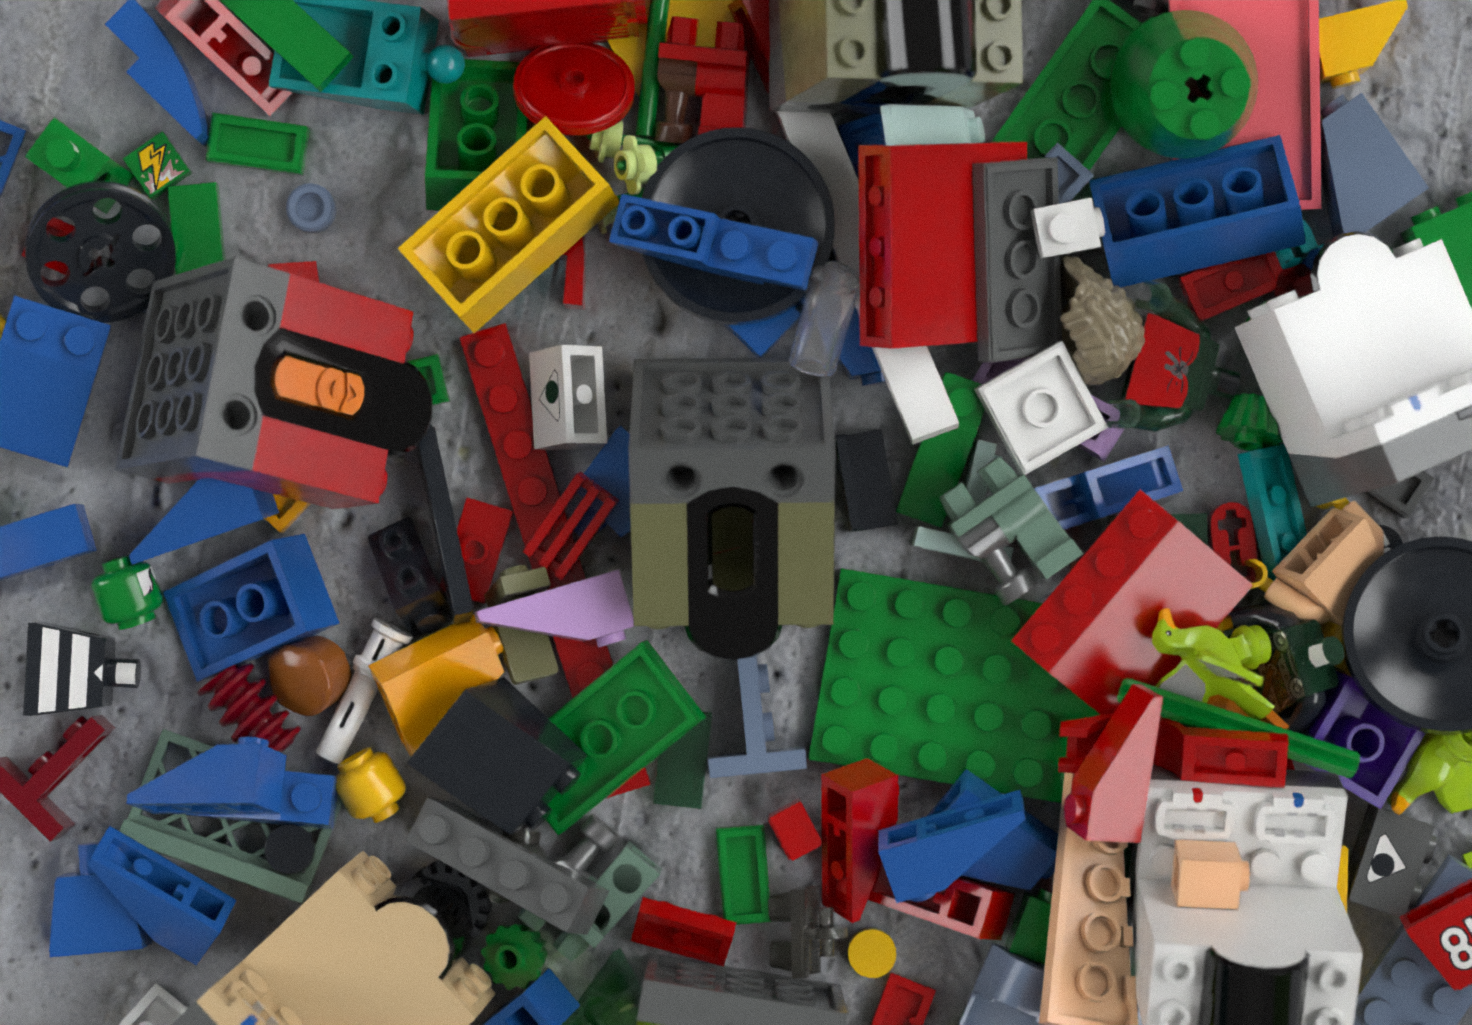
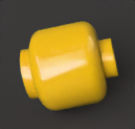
M371 747L354 753L337 765L339 773L336 775V792L352 818L366 819L371 817L374 823H378L389 818L400 809L397 801L404 795L406 784L387 753L381 751L373 752Z

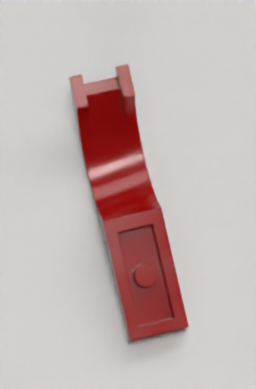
M1114 713L1061 722L1060 736L1067 737V756L1059 758L1058 772H1077ZM1160 716L1153 765L1163 767L1175 773L1181 781L1285 788L1288 734L1185 727L1179 722Z

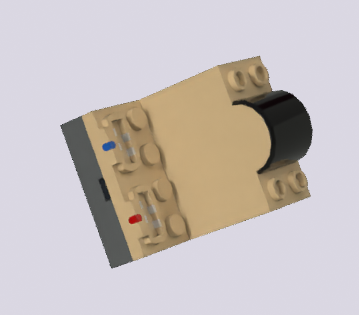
M362 851L337 871L240 964L214 984L171 1025H469L477 1018L496 993L491 988L492 982L488 975L478 965H469L463 958L471 946L474 927L470 910L461 896L444 882L427 877L408 879L396 886L390 880L391 873L387 866L375 856L369 857Z

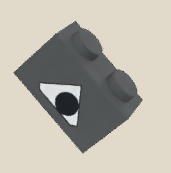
M1368 804L1348 864L1347 900L1396 917L1405 914L1407 909L1413 910L1421 892V883L1417 882L1422 864L1430 862L1436 848L1437 838L1432 835L1435 826Z

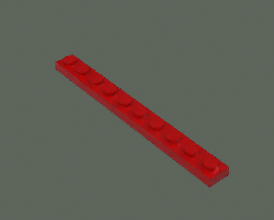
M503 323L459 337L526 548L561 495L547 451L534 449L532 403L507 324ZM566 511L541 545L546 551L568 521ZM573 533L556 556L561 562L565 560L576 544ZM528 556L532 570L543 567L539 564L540 561L537 558ZM580 558L563 580L554 575L556 572L549 567L546 569L551 584L547 590L587 579ZM553 636L572 698L614 665L608 645L598 647L596 638L583 642ZM647 768L642 769L608 798L651 785Z

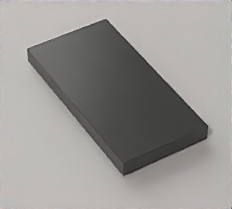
M1058 157L972 163L978 362L991 363L1032 357L1051 345L1062 341V321L1060 320L1062 316L1060 255L1039 258L1030 212L1032 209L1059 204Z

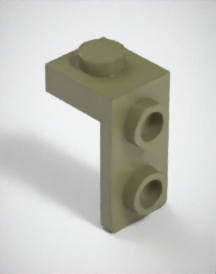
M518 565L500 572L499 579L484 596L487 606L490 608L544 592L551 584L545 567L528 570L527 565ZM494 626L503 645L502 654L511 682L514 685L551 677L558 672L559 668L548 635Z

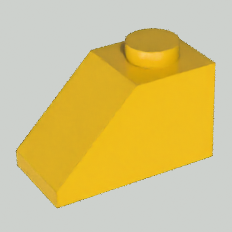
M1393 0L1319 18L1320 84L1330 82L1332 89H1338L1360 82L1359 75L1373 66L1407 10V1Z

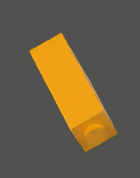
M474 615L470 622L452 624L368 665L400 741L410 756L415 753L465 689L497 680L504 673L498 654L503 652V645L498 634L492 626L484 628L481 623H476Z

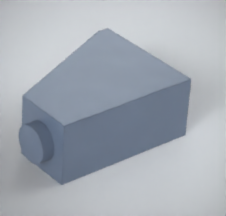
M1362 93L1350 101L1342 94L1320 110L1321 115L1324 117L1320 121L1321 177L1334 242L1342 237L1357 234L1363 235L1429 189Z

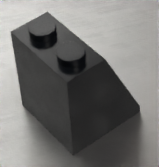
M503 677L465 689L407 763L423 776L512 835L528 827L533 831L547 819L552 812V808L548 804L558 792L561 795L565 794L579 780L582 773L577 769L587 758V755Z

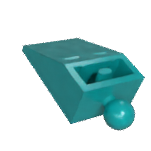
M293 0L354 57L328 86L320 92L274 51L269 87L380 110L424 115L430 76L435 81L443 84L455 82L464 72L465 60L462 53L452 45L443 44L435 47L439 20L422 7L367 0Z

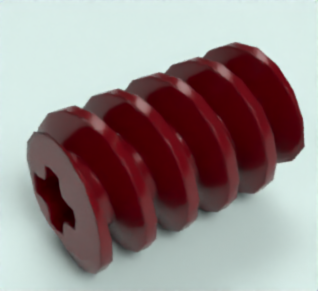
M252 663L239 667L236 665L230 666L197 691L198 696L215 694L207 705L210 712L226 708L225 713L219 720V724L222 727L238 724V727L231 736V740L234 743H237L240 737L262 738L269 741V748L282 753L294 743L293 741L301 730L299 725L286 729L282 727V724L290 714L288 710L276 713L270 711L278 699L276 694L260 698L258 694L266 684L264 678L248 682L247 678L255 667Z

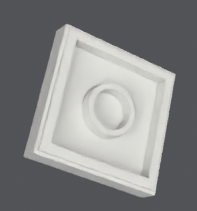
M1062 341L1051 345L974 389L1019 474H1028L1108 428Z

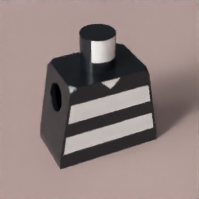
M47 622L28 623L23 716L111 706L113 687H139L141 679L140 659L115 658L116 641L114 637Z

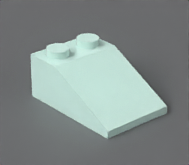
M893 104L880 106L886 145L985 142V132L981 118L975 117L974 111L963 106Z

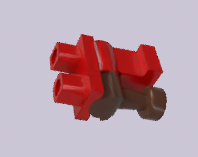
M672 16L667 32V41L659 43L657 74L658 81L665 89V121H657L655 123L654 140L684 143L692 138L693 126L684 123L689 96L702 97L698 135L722 128H746L751 51L745 50L744 23L717 21L715 47L697 45L699 19Z

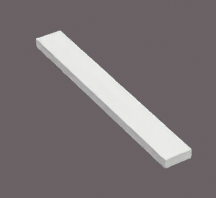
M775 111L787 141L809 158L822 175L828 187L835 218L832 251L860 317L859 181L831 113ZM927 346L896 349L872 347L912 445L958 428L959 421Z

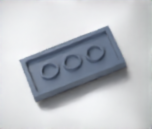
M1448 854L1419 897L1415 908L1471 879L1472 868ZM1401 924L1358 987L1354 1025H1457L1472 1004V984L1455 991L1411 940L1403 924Z

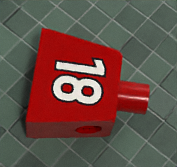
M1471 878L1399 917L1411 940L1455 991L1472 984Z

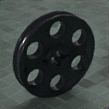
M85 182L58 192L47 200L34 215L25 239L27 271L32 285L41 298L53 308L102 323L124 320L147 309L153 282L172 276L175 268V243L165 214L144 193L130 186L115 182ZM103 198H111L116 200L121 208L116 216L104 219L94 214L92 211L93 206ZM65 216L74 222L75 227L68 235L54 236L47 231L46 225L54 217ZM142 225H153L160 231L157 241L148 245L139 244L132 236L134 231ZM105 246H109V258L100 255L96 260L93 259L91 248L94 247L101 250ZM50 261H61L69 268L64 278L55 281L48 280L40 272L42 267ZM136 269H146L154 275L152 283L144 288L132 287L127 283L126 279ZM90 287H101L109 294L107 300L98 306L87 305L82 301L81 296Z

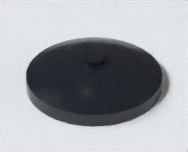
M740 127L722 128L699 134L676 147L657 166V171L650 177L642 195L644 199L711 212L721 219L815 238L818 242L806 291L764 282L763 285L642 254L645 265L660 290L678 307L703 320L725 325H748L775 318L803 300L815 287L827 267L832 252L835 230L834 209L828 187L815 165L804 153L788 141L774 134Z
M1427 537L1412 540L1384 553L1365 570L1357 581L1347 601L1342 620L1341 633L1344 658L1352 679L1361 693L1377 710L1393 721L1413 730L1438 735L1472 732V541L1455 537Z

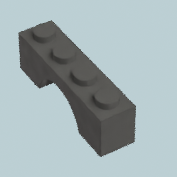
M427 797L405 841L566 933L588 935L609 893L608 889L568 867L545 859L510 841L489 826L490 823L450 801Z

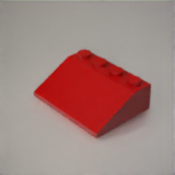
M1140 489L1011 641L1100 715L1114 713L1120 705L1117 701V695L1124 679L1130 678L1156 686L1162 677L1175 669L1182 661L1179 655L1158 653L1152 644L1153 631L1158 623L1159 612L1162 609H1170L1172 621L1179 629L1203 625L1217 628L1251 589L1253 584Z

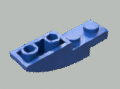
M621 194L609 239L611 244L683 266L763 285L764 282L804 291L807 288L818 246L815 238L721 219L715 213Z

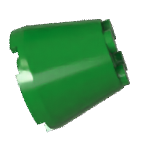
M1178 10L1151 17L1137 26L1125 38L1117 50L1109 75L1111 102L1115 117L1120 126L1140 146L1158 155L1170 158L1187 159L1204 156L1229 143L1248 121L1258 92L1256 63L1244 38L1236 29L1222 19L1194 10ZM1189 77L1196 79L1198 88L1207 96L1206 99L1196 96L1193 99L1186 98L1190 92V89L1185 85Z

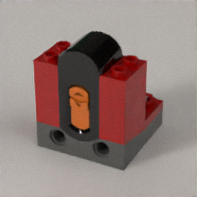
M232 257L154 281L115 470L167 484L210 477L330 509L379 504V498L387 485L388 475L385 470L387 458L401 456L414 450L426 436L432 420L433 399L428 382L417 367L405 361L406 353L409 351L414 338V330L411 327L414 311L238 257Z

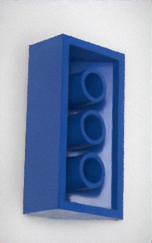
M1281 135L1219 149L1200 157L1177 159L1089 181L1095 208H1100L1104 219L1105 235L1102 237L1113 286L1117 285L1121 288L1306 244L1301 205Z

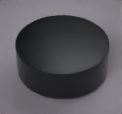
M291 824L283 825L276 828L268 836L265 844V856L268 863L278 872L287 875L298 874L311 865L315 857V843L312 836L302 827Z

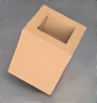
M1175 839L1171 888L1177 907L1238 909L1240 891H1247L1249 887L1250 870L1248 861H1242L1236 843Z

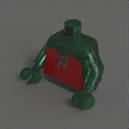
M1146 280L1143 284L1150 287L1152 292L1149 302L1136 299L1135 306L1139 309L1152 311L1155 314L1146 313L1142 316L1145 343L1137 358L1128 366L1120 399L1109 401V405H1116L1120 410L1118 421H1107V426L1111 429L1133 428L1158 432L1186 423L1192 413L1203 410L1207 394L1229 400L1234 399L1240 381V372L1215 366L1220 345L1211 340L1210 329L1186 304L1173 297L1167 285Z

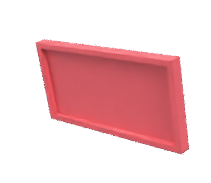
M1168 0L1169 12L1178 10L1200 11L1214 15L1227 22L1244 38L1253 54L1258 73V92L1253 111L1242 130L1220 149L1281 135L1301 210L1322 209L1319 0ZM1189 77L1185 83L1190 89L1189 95L1186 98L1193 99L1196 96L1206 99L1207 96L1198 88L1196 79Z

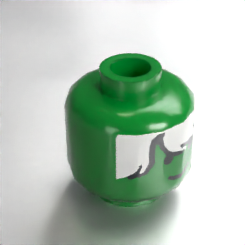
M129 555L102 563L104 573L92 580L91 589L103 621L117 624L118 629L123 630L155 619L156 614L154 611L162 605L163 597L152 566L143 561L132 565Z

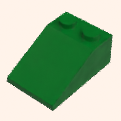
M464 59V72L455 82L443 84L432 78L425 165L426 210L440 211L527 133L528 118L516 104L513 92L514 75L520 62Z

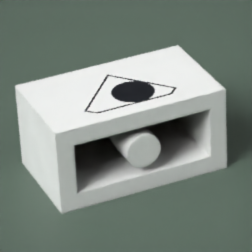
M558 345L529 353L534 449L577 450L607 444L602 346Z

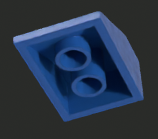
M14 296L0 339V448L68 468L108 341L111 325Z
M305 534L270 540L163 592L197 682L218 675L232 665L238 667L273 653L281 646L293 644L340 624Z

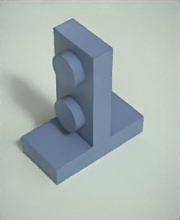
M756 654L737 656L747 752L708 756L710 778L807 769L804 746L766 750L765 742L775 741L772 712L762 713L760 694L770 693L767 664H757Z

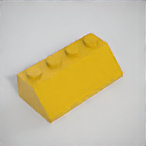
M545 116L398 247V250L470 330L475 333L619 205L620 201L606 180Z

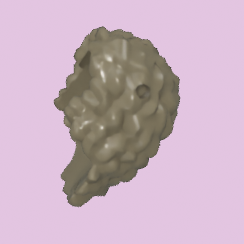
M1066 255L1061 259L1060 264L1061 286L1064 289L1063 297L1067 301L1066 306L1062 309V316L1060 318L1062 321V342L1085 385L1103 384L1112 378H1119L1132 361L1137 358L1139 352H1141L1142 346L1145 343L1142 317L1135 311L1134 301L1126 296L1123 288L1117 285L1113 286L1111 279H1103L1102 275L1094 272L1092 267L1084 265L1079 257Z

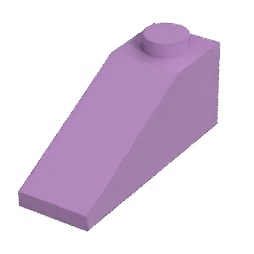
M619 569L474 613L476 623L583 642L596 638L598 647L625 640L624 629L634 627L633 615Z

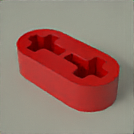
M1227 502L1217 505L1207 517L1208 546L1230 566V551L1236 550L1238 566H1246L1247 576L1243 577L1253 583L1256 579V573L1253 568L1243 563L1249 559L1258 560L1251 512L1240 503ZM1226 510L1232 511L1233 518H1241L1242 528L1234 530L1235 545L1229 546L1227 530H1219L1218 520L1226 518Z

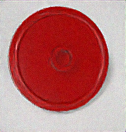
M590 42L541 46L529 53L520 62L514 75L513 92L519 109L534 124H537L546 116L562 134L588 135L614 126L627 115L634 101L635 81L632 71L626 62L616 53L601 45Z

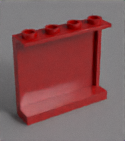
M993 141L983 143L858 145L860 346L896 349L978 342L972 163L1027 159V142Z

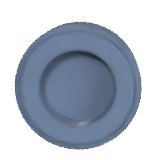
M307 183L300 185L291 192L287 199V216L291 223L303 232H322L333 223L336 217L337 208L333 196L318 184Z

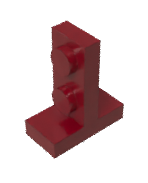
M102 714L92 716L88 720L81 716L63 733L62 737L67 742L54 755L48 750L28 769V772L32 775L30 779L7 756L1 757L0 793L50 842L62 838L75 823L48 796L115 727Z

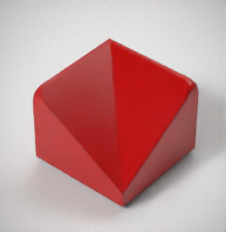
M800 798L769 814L768 822L789 860L794 861L821 846L822 840Z

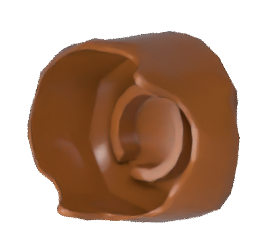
M310 636L293 644L281 646L272 653L268 661L272 693L278 697V703L290 711L304 716L317 715L337 702L351 681L352 672L344 651L336 643L323 636Z

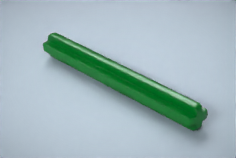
M1130 678L1124 679L1121 683L1117 695L1119 703H1121L1132 684H1142L1163 697L1161 717L1193 728L1288 734V759L1347 778L1354 777L1360 762V754L1358 752Z

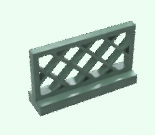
M163 729L141 786L156 779L159 770L161 775L167 773L163 760L170 743L189 749L192 758L198 756L197 752L202 754L213 748V746ZM338 794L334 826L343 805ZM132 806L128 819H124L120 829L121 833L154 852L299 904H303L310 897L313 889L312 884L333 832V829L302 827L309 834L321 829L315 845V857L305 873L287 875L278 872L266 859L261 858V856L265 855V848L252 854L240 850L233 832L254 822L239 821L230 826L227 819H220L224 829L207 837H202L195 834L186 814H173L158 821L142 815L144 810ZM182 819L186 831L169 824ZM260 822L266 838H268L271 834L267 823ZM227 835L232 847L215 840Z

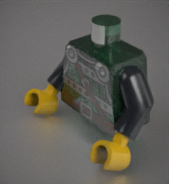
M1261 603L1233 609L1230 612L1231 615H1227L1216 629L1224 633L1226 630H1235L1238 626L1246 625L1249 627L1258 625L1265 630L1271 643L1270 659L1266 663L1260 664L1257 669L1250 670L1263 677L1262 685L1251 687L1275 706L1273 711L1289 725L1288 730L1299 733L1313 725L1326 703L1325 693L1338 685L1339 679L1334 666L1342 663L1344 659V648L1341 642L1334 636L1324 638L1320 624L1315 619L1299 620L1293 612L1279 608L1272 603Z

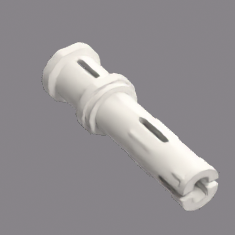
M374 618L371 623L374 630L362 654L355 655L352 661L354 663L352 668L355 672L315 751L321 757L337 764L344 760L378 691L368 665L401 650L403 645L409 644L413 637L406 631L378 618Z

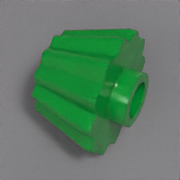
M1254 393L1235 395L1216 429V434L1221 436V440L1229 441L1234 447L1244 451H1254L1276 445L1280 446V443L1283 442L1278 424L1272 416L1264 396Z
M516 923L512 926L499 925L496 933H490L486 936L487 946L481 950V954L486 959L483 968L492 974V981L495 984L503 983L507 990H512L516 986L526 989L531 981L537 980L540 977L548 951L545 948L547 941L541 938L539 931L536 932L529 926Z

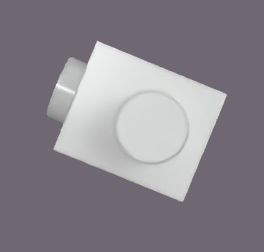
M1092 198L1030 210L1040 259L1067 253L1074 254L1101 247L1099 237L1105 235L1104 219L1100 208L1093 207Z

